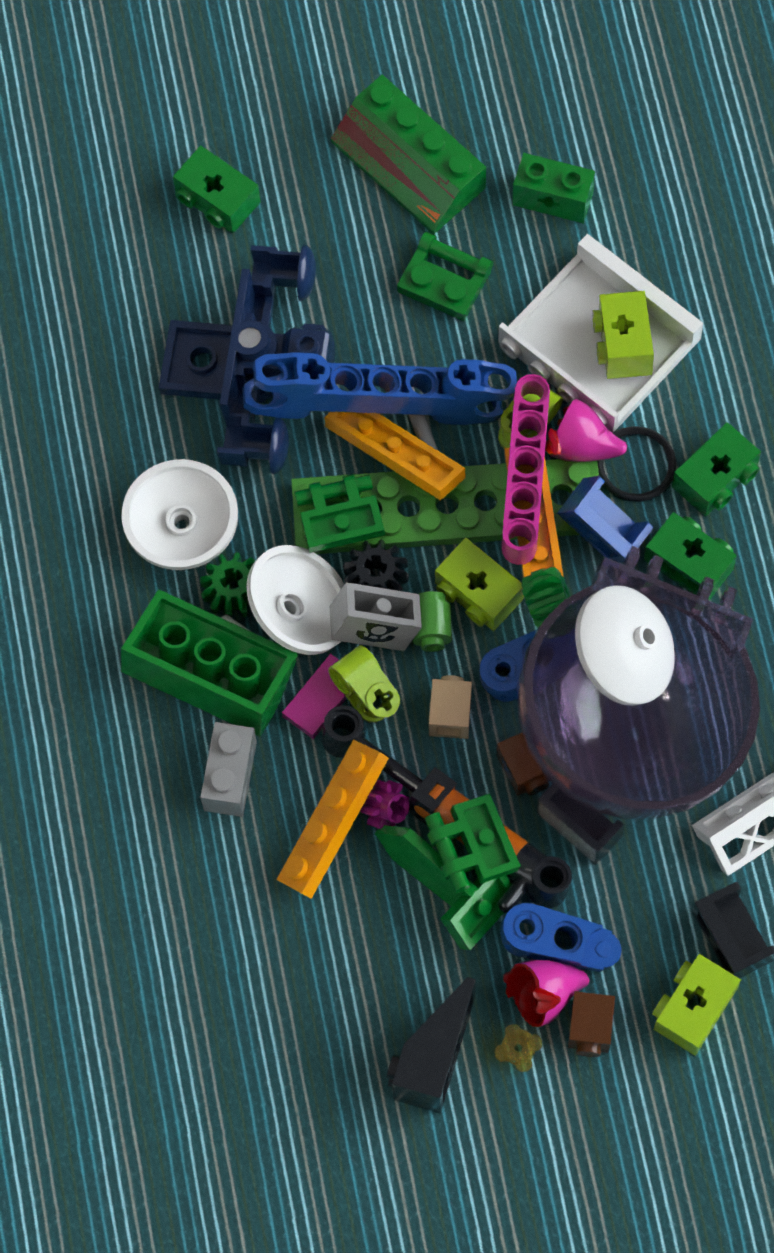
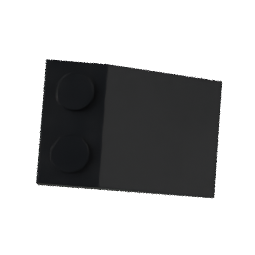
M467 977L406 1041L401 1055L393 1054L387 1078H389L388 1086L392 1087L394 1100L441 1114L474 1004L476 979Z

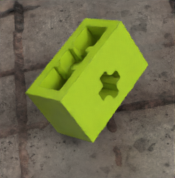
M645 291L600 294L599 310H592L594 333L601 332L602 342L596 343L598 365L605 364L607 379L652 375L654 352Z
M467 538L435 570L436 590L446 594L447 601L453 603L456 600L466 609V615L476 625L483 627L485 624L493 632L524 599L522 583ZM470 584L476 588L474 590H471ZM481 584L484 585V590L479 588Z
M698 954L693 964L687 960L683 963L673 980L679 986L672 997L664 994L652 1015L658 1018L654 1030L696 1056L732 999L741 979L701 954ZM696 995L701 998L699 1005H696L691 1010L686 1005L688 1000H691Z

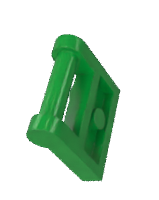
M425 232L419 241L416 252L397 284V292L461 321H465L490 275L494 261L486 257L476 258L438 241L436 235ZM432 254L469 270L474 275L469 280L432 264L427 259Z

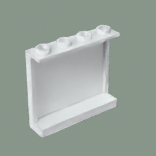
M587 234L578 243L577 255L509 326L503 322L499 325L498 342L506 355L513 359L518 357L528 365L531 374L540 375L557 388L558 394L563 397L564 401L571 404L574 399H578L590 406L599 416L605 427L613 433L700 341L703 322ZM645 291L654 352L652 375L607 379L605 364L598 365L596 343L602 342L601 332L594 333L592 310H599L600 294Z

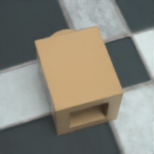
M454 675L443 676L441 680L432 679L429 736L468 739L472 682L464 681V678Z

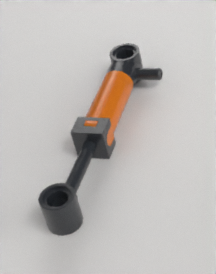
M338 706L327 713L324 719L322 735L324 749L335 757L344 758L352 741L356 740L387 756L389 759L382 771L412 792L409 812L426 825L425 818L436 812H440L445 825L454 822L450 812L452 806L470 800L456 790L457 782L436 767L422 780L365 739V733L362 732L363 719L356 709L350 706ZM346 728L351 734L341 736L336 734L334 730ZM503 824L521 867L517 872L506 875L514 883L497 902L498 908L507 913L516 906L527 891L534 904L549 909L558 907L564 902L572 881V872L569 865L558 857L545 855ZM461 836L455 838L464 845ZM545 877L552 878L559 886L554 888L547 887L540 879Z

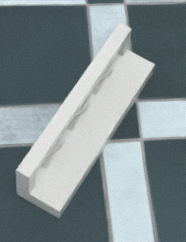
M774 772L692 825L697 837L711 847L722 872L727 876L774 846V828L766 836L756 835L760 822L768 816L774 817ZM735 838L744 839L740 853L728 859L722 846Z

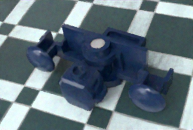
M251 245V254L254 261L252 276L250 269H242L233 325L170 320L159 382L160 394L220 400V407L227 425L224 446L217 449L218 457L223 465L248 467L249 459L269 460L271 474H276L284 466L288 455L289 434L282 418H275L273 425L256 424V415L246 410L243 406L242 388L246 382L254 378L253 364L256 359L265 354L299 352L319 354L328 363H334L335 361L333 336L324 325L305 323L300 328H291L285 334H276L270 328L277 286L297 288L299 301L307 299L312 292L316 278V262L312 250L307 245H303L301 253L278 251L277 247ZM207 353L212 356V361L205 367H196L192 364L193 359L199 354ZM266 365L262 368L266 378L282 373L274 365ZM256 389L251 392V395L255 402L262 403L271 397L272 393Z

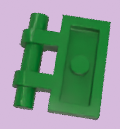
M354 474L343 476L342 481L321 485L320 482L309 484L308 489L294 492L298 507L312 503L314 506L312 510L300 512L309 553L385 536V529L376 495L360 498L359 492L373 489L370 474L355 477ZM347 496V502L326 506L325 500Z
M490 793L453 805L450 810L454 819L452 823L445 825L440 812L430 814L425 818L430 830L427 836L431 846L437 847L444 864L441 866V870L445 879H450L456 893L470 887L465 874L468 871L475 869L480 884L517 872L521 867ZM461 836L468 855L458 858L451 840Z

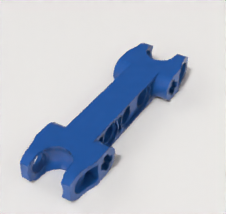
M291 352L265 354L256 359L253 364L254 378L244 384L242 391L244 408L255 415L300 419L307 417L312 411L431 415L434 420L443 424L468 425L491 423L499 419L503 413L502 401L511 398L515 394L517 376L516 370L506 364L483 360H456L449 368L328 363L319 354ZM266 365H274L282 373L266 378L262 368ZM492 374L503 376L507 380L508 388L495 389L490 387L488 376ZM336 384L347 387L349 391L341 390ZM374 386H380L387 393L378 391ZM411 387L418 388L423 394L415 392ZM256 389L271 392L273 399L269 404H258L252 398L251 392ZM490 401L494 407L492 412L484 413L478 410L476 406Z

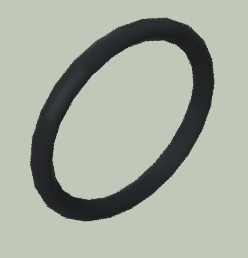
M631 426L613 432L618 438L631 434H641L656 440L667 454L669 462L668 472L663 482L655 489L641 494L628 493L618 489L609 481L603 466L604 460H598L599 476L605 481L603 486L611 494L627 501H646L663 493L673 481L674 472L676 471V457L670 443L661 434L645 427Z

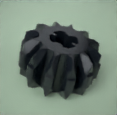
M380 539L377 543V548H371L370 543L365 540L362 543L363 552L356 549L350 551L352 561L345 562L343 565L344 573L348 574L344 579L345 583L403 591L400 584H405L409 581V574L404 571L408 567V561L405 557H398L399 548L396 545L385 550V541ZM373 569L382 570V572L379 571L378 577L371 576Z

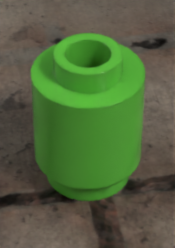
M427 591L419 593L422 628L414 637L413 643L421 646V649L426 652L441 651L445 648V645L452 641L451 605L446 601V594L442 592Z

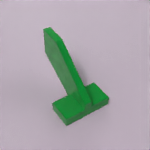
M384 825L382 829L378 828L374 833L394 862L451 906L440 920L460 949L471 950L503 915L504 912L498 908L497 902L512 885L506 875L480 884L478 878L473 883L468 880L470 887L456 893L450 879L446 880L441 870V866L444 864L440 854L411 828Z

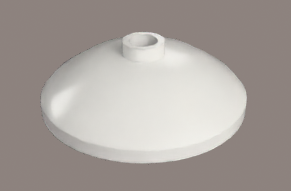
M170 460L147 469L132 483L122 506V525L131 547L147 562L170 570L192 569L215 559L229 545L238 522L237 501L227 480L212 467L193 460ZM181 520L189 522L186 528L179 529L176 527L177 522Z
M282 545L273 547L263 553L251 566L247 578L249 605L261 628L275 642L288 650L300 654H322L341 642L331 640L329 606L345 585L335 569L316 553H309L308 549L299 546Z
M609 586L596 591L587 598L577 617L575 641L579 660L590 681L607 698L623 705H641L659 697L671 680L675 660L673 638L662 613L645 595L626 586Z

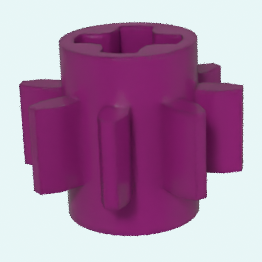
M390 780L387 782L376 781L360 810L361 813L370 815L367 825L382 829L384 825L396 826L397 823L402 822L409 812V797L400 794L403 787L402 784Z

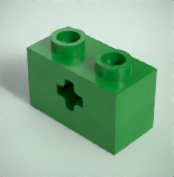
M201 145L173 176L175 195L184 206L190 209L193 207L204 213L205 218L213 226L219 229L224 227L232 234L261 203L258 184Z
M523 152L513 183L512 205L584 224L594 192L595 171Z
M726 422L674 472L672 488L706 517L714 508L718 511L723 509L734 495L732 491L740 483L747 485L753 480L760 470L758 463L761 451L732 425Z
M673 512L646 546L644 561L707 604L733 571L737 555L733 553L732 547L720 538L713 539L702 532V528L696 521L687 516L682 518ZM693 552H696V553L699 554V556L695 554V555H693L691 558H689V557L686 556V554H687V555H691V554H693Z

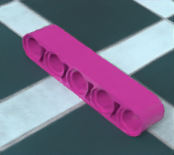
M536 374L521 377L516 384L502 532V554L506 560L516 565L530 562L535 557L537 551L550 388L546 379ZM527 394H535L541 399L536 402H529L523 397ZM525 429H532L538 435L527 438L521 435L520 432ZM527 464L531 465L535 471L525 474L516 468ZM525 500L531 503L532 507L527 510H520L513 504L517 501ZM521 536L525 537L529 543L519 547L512 544L510 540Z

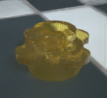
M509 1025L505 1029V1037L502 1044L495 1048V1057L500 1062L507 1061L515 1065L519 1072H527L532 1068L531 1060L535 1052L542 1048V1040L540 1036L536 1034L531 1035L529 1032L522 1030L519 1025ZM521 1045L523 1048L522 1051L517 1052L514 1049L515 1046Z

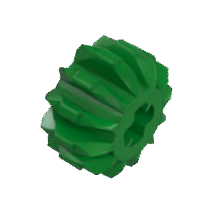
M236 551L232 556V560L227 561L226 557L220 553L218 556L219 565L207 563L205 568L208 575L201 576L200 585L205 589L201 593L204 602H211L210 608L214 614L224 609L225 615L227 614L232 618L234 610H239L240 614L246 618L248 615L247 605H249L247 578L255 560L250 557L241 563L240 553ZM235 581L236 586L239 587L230 590V586L227 584Z
M542 568L531 572V575L522 579L521 586L526 600L525 603L528 606L535 626H537L541 634L544 636L553 633L558 634L576 624L577 615L573 599L564 577L557 568Z

